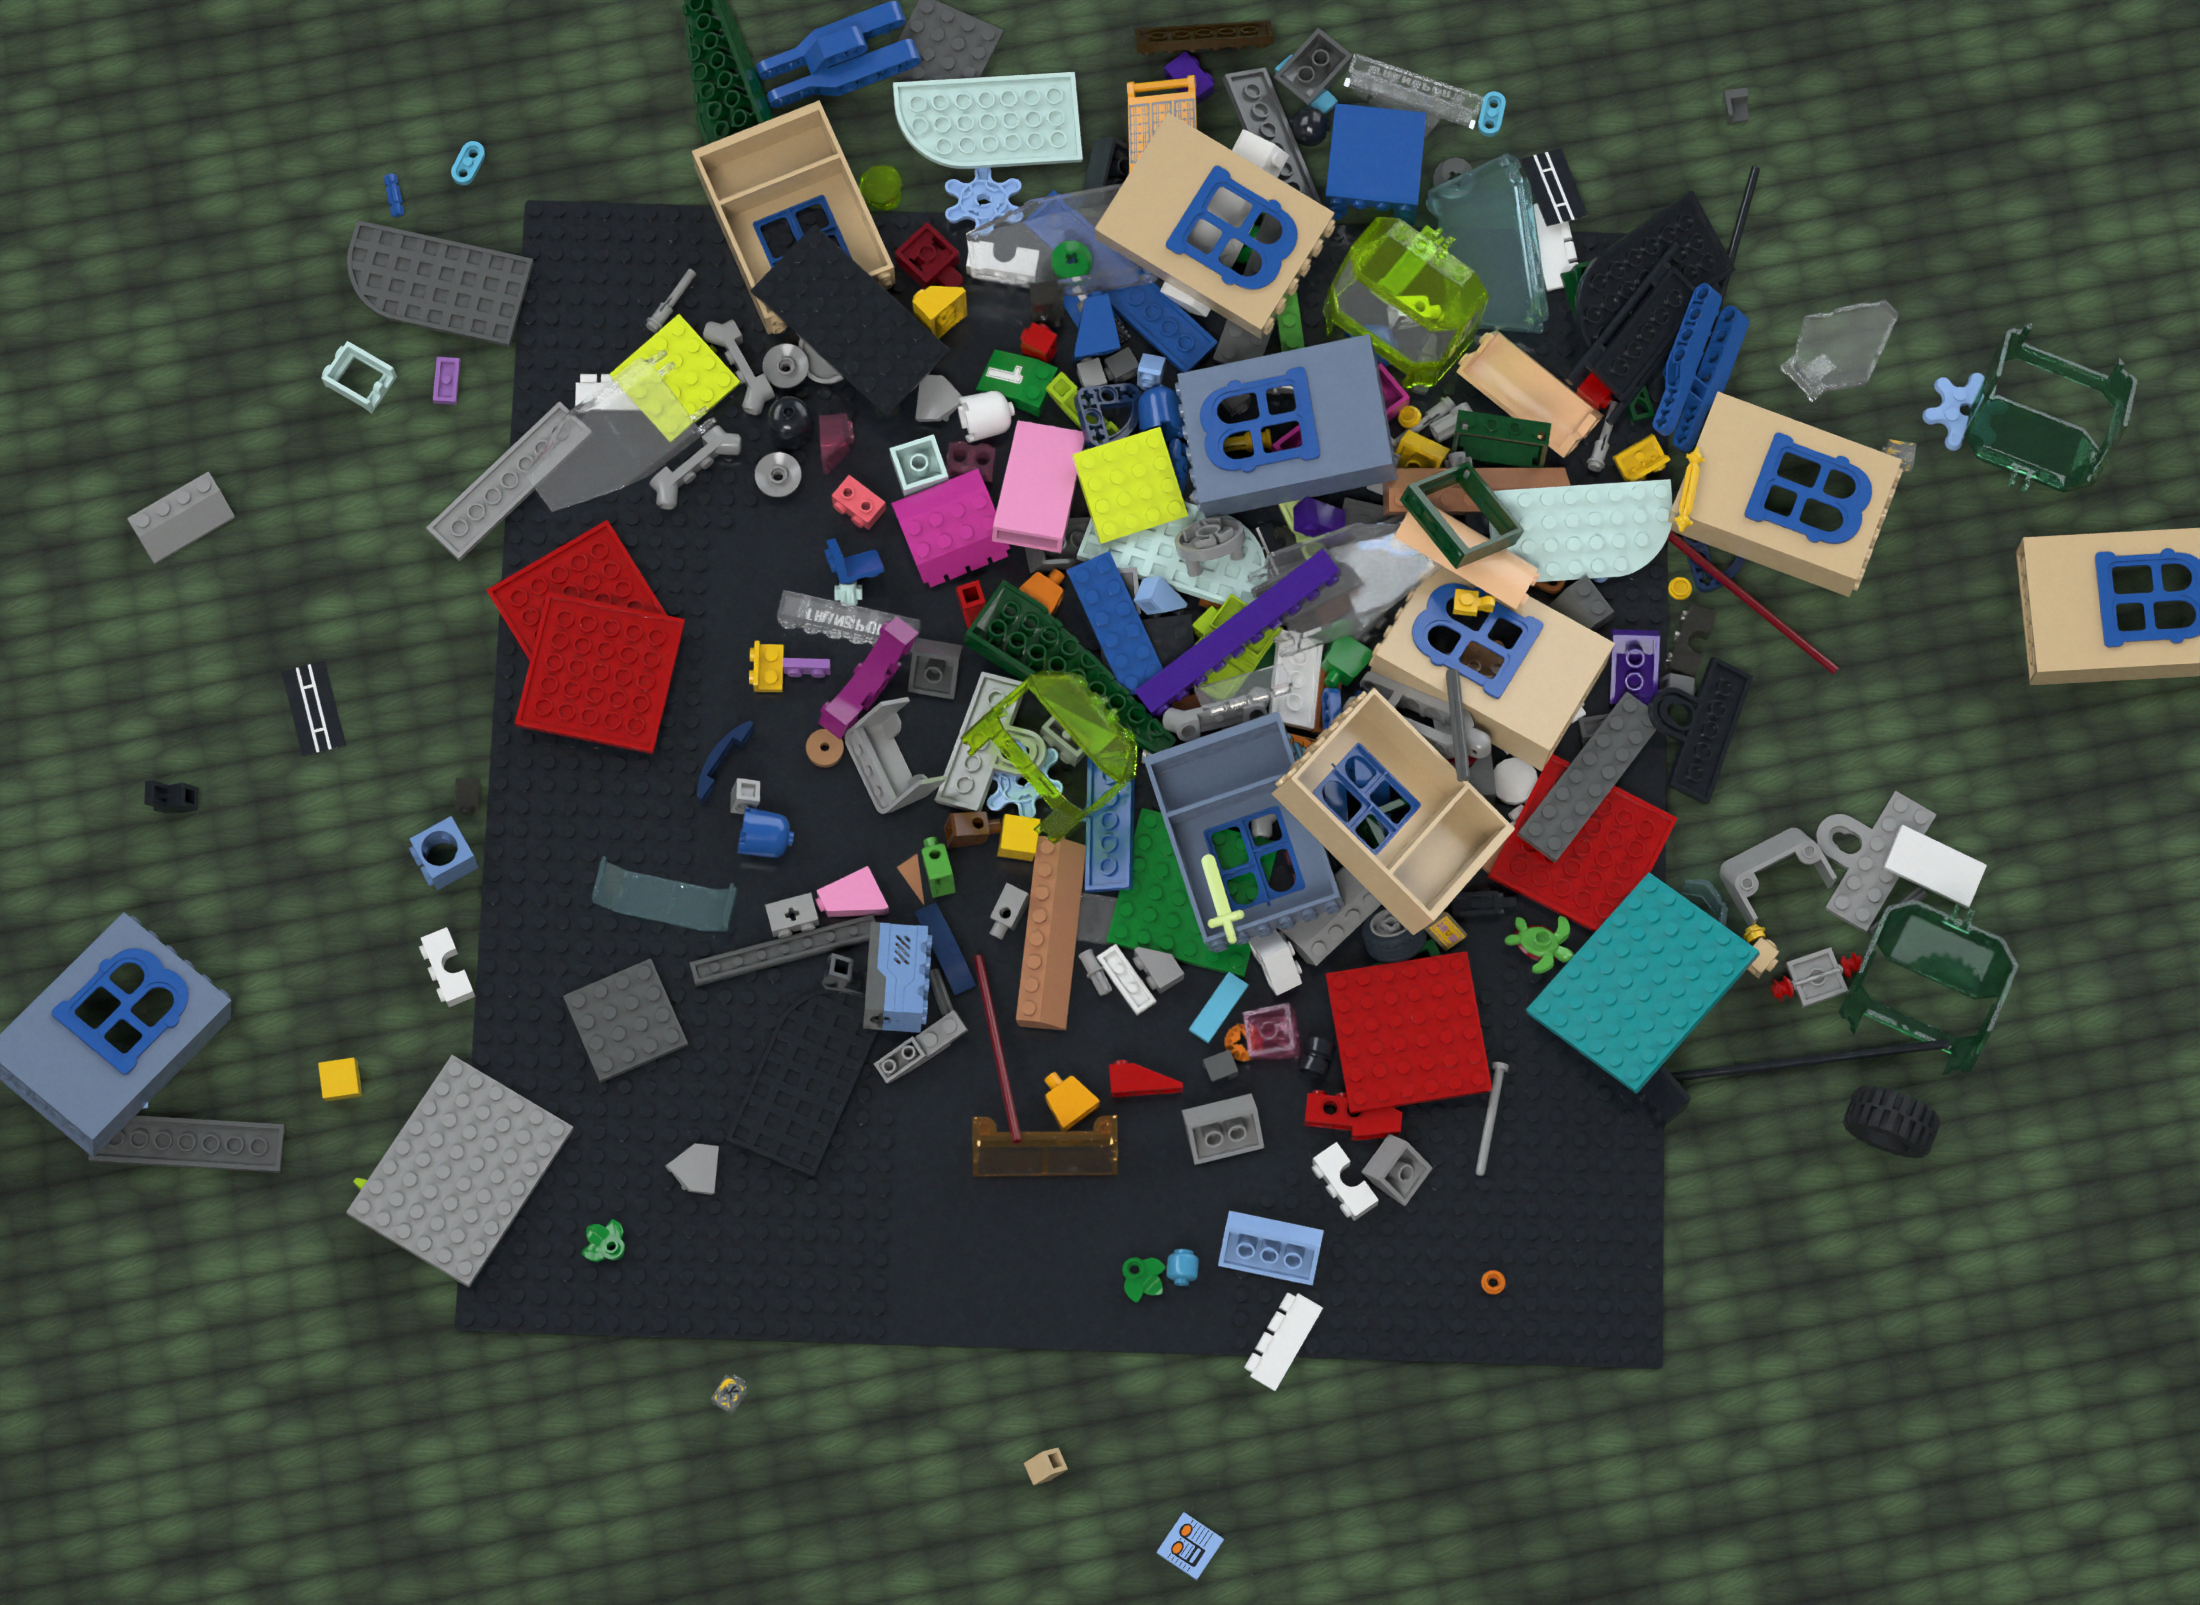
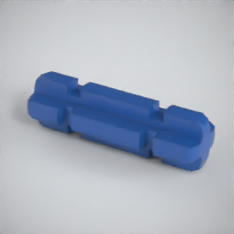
M390 173L384 176L385 186H388L386 187L389 206H392L390 207L391 216L399 218L404 215L403 205H400L402 204L400 188L396 185L398 184L397 175Z

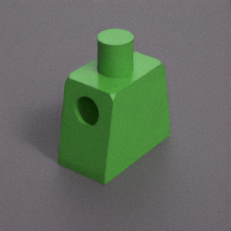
M937 837L925 839V848L921 851L932 897L936 898L955 893L953 873L945 844H939Z

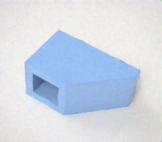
M1143 353L1137 371V387L1147 391L1154 385H1161L1166 364L1165 357Z
M1161 576L1143 578L1133 600L1147 615L1186 608L1187 603L1180 597V594Z

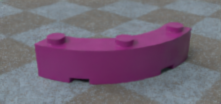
M897 616L891 622L886 621L879 630L881 634L865 661L863 663L860 662L853 671L855 675L831 703L827 701L820 710L822 715L818 723L838 739H841L847 730L858 722L859 719L857 717L863 708L868 711L901 666V663L898 662L904 654L909 653L919 632Z

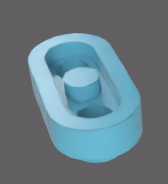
M1489 92L1483 98L1478 130L1487 137L1497 135L1501 128L1506 100L1499 92ZM1495 103L1498 107L1492 108L1490 104ZM1491 124L1493 128L1488 129L1485 125Z
M470 141L466 143L451 169L453 180L459 185L470 184L484 161L485 151L479 142ZM472 153L478 154L475 158L470 157ZM462 172L468 173L466 177H460V174Z

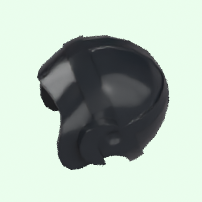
M1315 107L1303 108L1297 111L1294 117H1290L1289 126L1293 129L1294 138L1300 145L1306 147L1319 145L1325 139L1326 131L1330 132V120H1327L1326 115Z

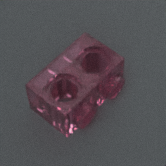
M964 441L949 443L946 464L948 477H958L978 469L983 481L992 482L996 448H992L988 444L969 445V443ZM957 455H963L966 458L963 462H956L954 460ZM986 458L989 462L985 465H980L977 463V460Z

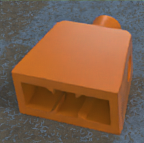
M1055 568L1048 577L1040 572H1036L1018 589L1042 603L1054 617L1064 597V590L1058 585L1065 576Z

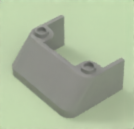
M908 697L880 702L848 729L845 734V744L875 808L882 814L893 812L927 797L947 780L945 775L929 779L924 774L912 777L894 739L901 730V720L897 712L910 701Z
M1787 829L1722 864L1719 871L1720 878L1748 927L1755 925L1758 919L1747 899L1754 895L1759 887L1755 874L1793 854H1796L1799 861L1803 864H1814L1828 889L1833 886L1837 877L1817 843L1800 829Z

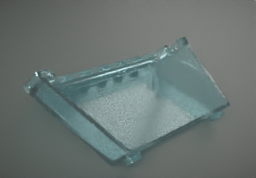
M1509 153L1503 154L1427 191V208L1429 212H1432L1438 218L1440 234L1445 238L1442 243L1449 300L1444 302L1442 317L1445 322L1455 327L1542 333L1544 330L1542 323L1548 320L1549 310L1532 190L1528 179H1523L1518 170L1521 168L1518 158Z

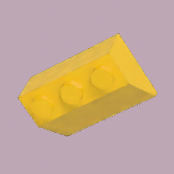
M929 286L926 290L921 289L913 297L914 300H912L914 317L938 339L967 316L966 290L963 287Z

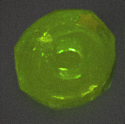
M872 166L860 177L859 190L862 197L867 203L881 210L888 211L897 208L901 201L902 188L899 173L892 166Z

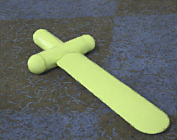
M1207 854L1202 858L1201 863L1218 916L1210 919L1208 926L1215 928L1223 925L1228 942L1234 944L1237 941L1232 922L1243 919L1245 914L1242 910L1231 912L1214 856Z

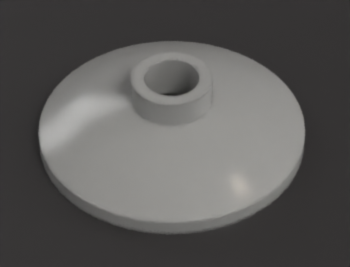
M777 345L771 348L764 357V375L776 387H795L808 374V358L804 351L795 345ZM784 366H789L790 370L788 372L782 371V368Z
M782 452L770 453L757 464L755 480L759 489L765 494L772 497H784L794 492L800 484L801 469L796 459L789 454ZM778 474L783 476L779 481L774 479Z

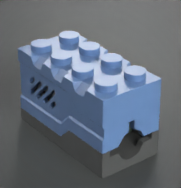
M871 922L863 1029L921 1032V1024H926L932 946V935H928V926Z

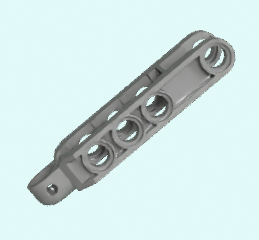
M1367 672L1360 681V687H1363L1367 692L1375 688L1395 709L1397 707L1407 708L1419 713L1422 717L1427 716L1439 721L1443 726H1451L1449 703L1375 672ZM1352 696V697H1350V698L1347 700V702H1346L1345 705L1343 706V711L1345 710L1344 707H1345L1352 699H1355V698H1356L1355 696ZM1463 709L1468 755L1475 758H1484L1491 752V738L1485 732L1474 728L1470 712ZM1404 717L1444 758L1450 759L1455 757L1452 734L1448 735Z

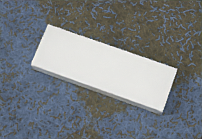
M1116 944L1096 957L1136 1016L1156 1003L1153 995Z

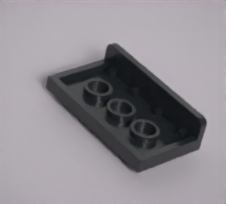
M1185 610L1173 611L1170 617H1162V613L1149 614L1148 619L1141 620L1163 669L1194 646L1191 614H1185ZM1100 646L1102 665L1113 675Z

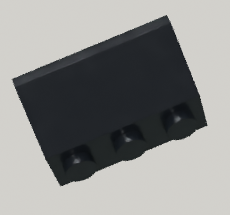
M1114 136L1094 141L1080 203L1095 212L1105 213L1130 173L1129 145Z
M1663 1065L1637 1094H1634L1641 1105L1646 1104L1651 1110L1650 1115L1658 1124L1661 1122L1664 1127L1685 1111L1691 1100V1097Z

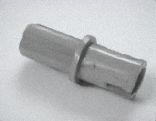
M1089 949L1082 952L1079 958L1088 972L1087 978H1091L1098 994L1104 996L1111 992L1112 988L1103 972L1104 967H1100L1093 950Z

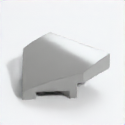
M927 375L919 383L915 419L919 422L941 421L942 419L947 422L949 416L961 405L957 399L963 396L943 375Z
M693 1144L665 1167L677 1178L683 1190L687 1189L688 1192L712 1195L715 1191L719 1146Z

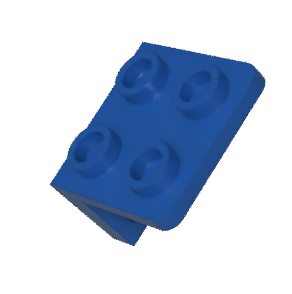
M836 539L826 540L828 549L824 550L826 560L829 563L831 572L836 573L840 584H850L864 577H876L884 572V566L877 550H870L843 558Z

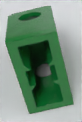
M1338 629L1330 639L1320 669L1322 668L1328 674L1324 684L1329 688H1336L1339 682L1348 686L1371 661L1373 651Z

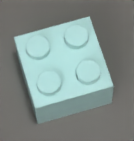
M934 434L889 448L890 458L904 498L949 480Z

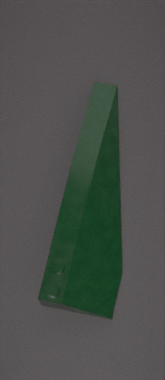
M684 0L682 9L687 23L684 26L688 58L692 63L691 81L694 82L695 88L693 99L694 103L697 104L698 112L695 114L696 122L705 146L774 119L753 62L727 1Z
M1003 580L965 633L964 645L1068 709L1152 754L1173 747L1177 739L1156 718H1153L1146 711V708L1130 695V692L1124 686H1121L1115 680V677L1089 650L1086 651L1079 643L1080 641L1074 635H1071L1063 627V624L1048 612L1049 610L1042 603L1007 581Z

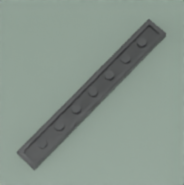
M874 914L689 962L695 986L869 941L871 922H876Z

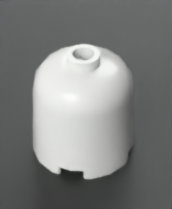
M990 391L957 399L962 405L958 406V413L962 429L967 428L969 435L965 437L968 443L1004 433L1010 428L1011 416L1015 415L1012 402H1007L1002 393Z

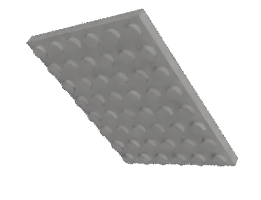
M451 1055L346 1213L348 1216L469 1288L574 1128Z

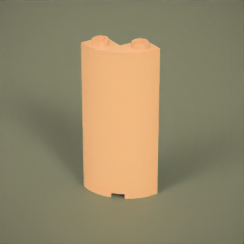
M1498 330L1490 333L1486 332L1479 340L1481 345L1477 351L1470 354L1466 353L1458 363L1460 367L1456 372L1513 418L1551 423L1548 446L1563 458L1569 455L1583 438L1588 436L1604 416Z
M1436 508L1468 548L1490 540ZM1409 511L1393 536L1514 609H1517L1518 605L1523 607L1529 597L1526 591L1530 585H1535L1540 576L1537 573L1538 567L1507 549L1455 569Z

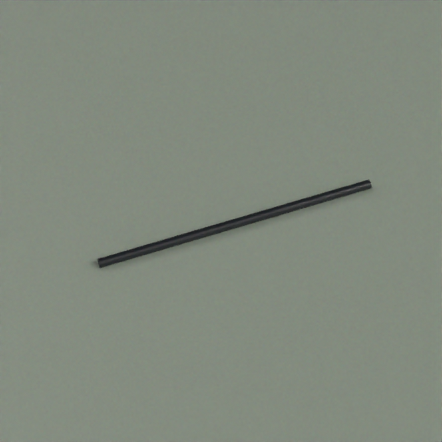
M1756 166L1751 167L1727 253L1733 265L1760 172V168ZM1731 274L1719 281L1721 288L1718 293L1722 296V302L1718 310L1719 314L1716 316L1711 328V336L1721 312ZM1708 336L1707 342L1703 349V357L1705 355L1711 336ZM1703 357L1701 358V361H1700V363H1699V366H1698V368H1697V371H1696V375H1695V376H1697V373H1698V371H1699V368H1700V365H1701V363H1702Z
M1943 1039L1671 1072L1670 1074L1676 1081L1899 1055L1948 1049L1949 1040Z

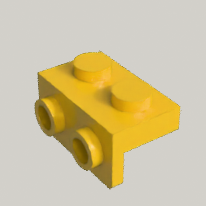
M1653 434L1612 457L1625 482L1643 481L1646 479V474L1651 471L1658 472L1666 467L1665 463L1670 461L1669 456L1664 455Z

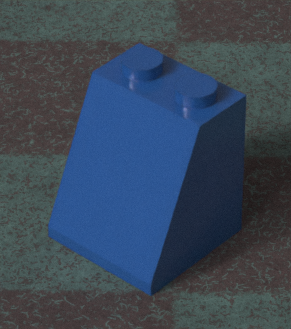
M1102 291L1092 292L1084 300L1072 354L1073 362L1115 353L1121 348L1109 293L1103 294Z

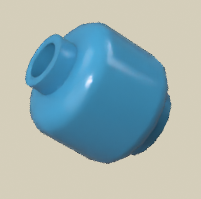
M1174 1250V1253L1168 1256L1167 1277L1174 1280L1175 1285L1188 1286L1189 1282L1196 1280L1198 1277V1257L1193 1255L1191 1250Z

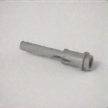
M688 269L665 303L661 302L652 317L647 318L646 327L650 331L657 333L663 328L662 325L673 312L672 307L695 277L696 273L693 270Z
M1448 396L1440 398L1441 401L1425 412L1426 415L1418 425L1408 429L1415 433L1420 432L1430 423L1442 418L1456 407L1454 402ZM1408 429L1394 439L1396 441V445L1393 447L1395 450Z
M1611 402L1606 419L1619 404L1618 402ZM1606 419L1600 438L1595 441L1591 458L1587 460L1588 468L1596 472H1600L1605 467L1604 460L1610 446L1608 440L1613 426L1609 425Z

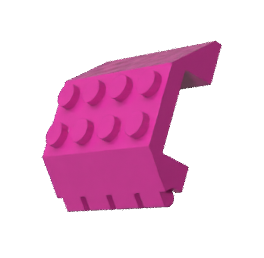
M978 469L891 503L923 583L928 582L930 588L946 582L944 579L946 574H948L950 580L966 574V566H970L971 571L988 565L987 558L989 557L992 558L993 562L1008 557L1006 550L1010 549L1009 544L992 541L996 511Z

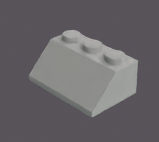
M1252 1094L1182 1110L1185 1130L1195 1165L1264 1148L1258 1111Z

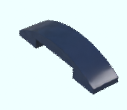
M752 721L745 722L729 732L710 753L699 778L697 790L699 804L704 805L715 789V780L711 777L732 746L736 744L743 748L755 731Z
M936 902L915 911L914 914L921 926H928V935H932L931 947L954 996L976 987L966 961Z

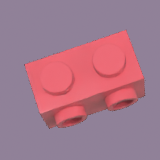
M850 475L832 494L833 507L839 513H846L852 517V522L860 528L864 526L869 530L886 510L885 501Z

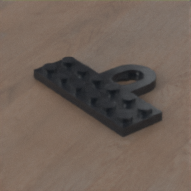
M1711 657L1697 697L1676 687L1661 689L1651 697L1648 705V715L1652 725L1662 734L1680 742L1666 786L1704 805L1709 804L1753 678L1752 675L1716 657ZM1670 704L1681 705L1687 710L1689 718L1684 727L1677 725L1674 719L1668 715L1667 707Z

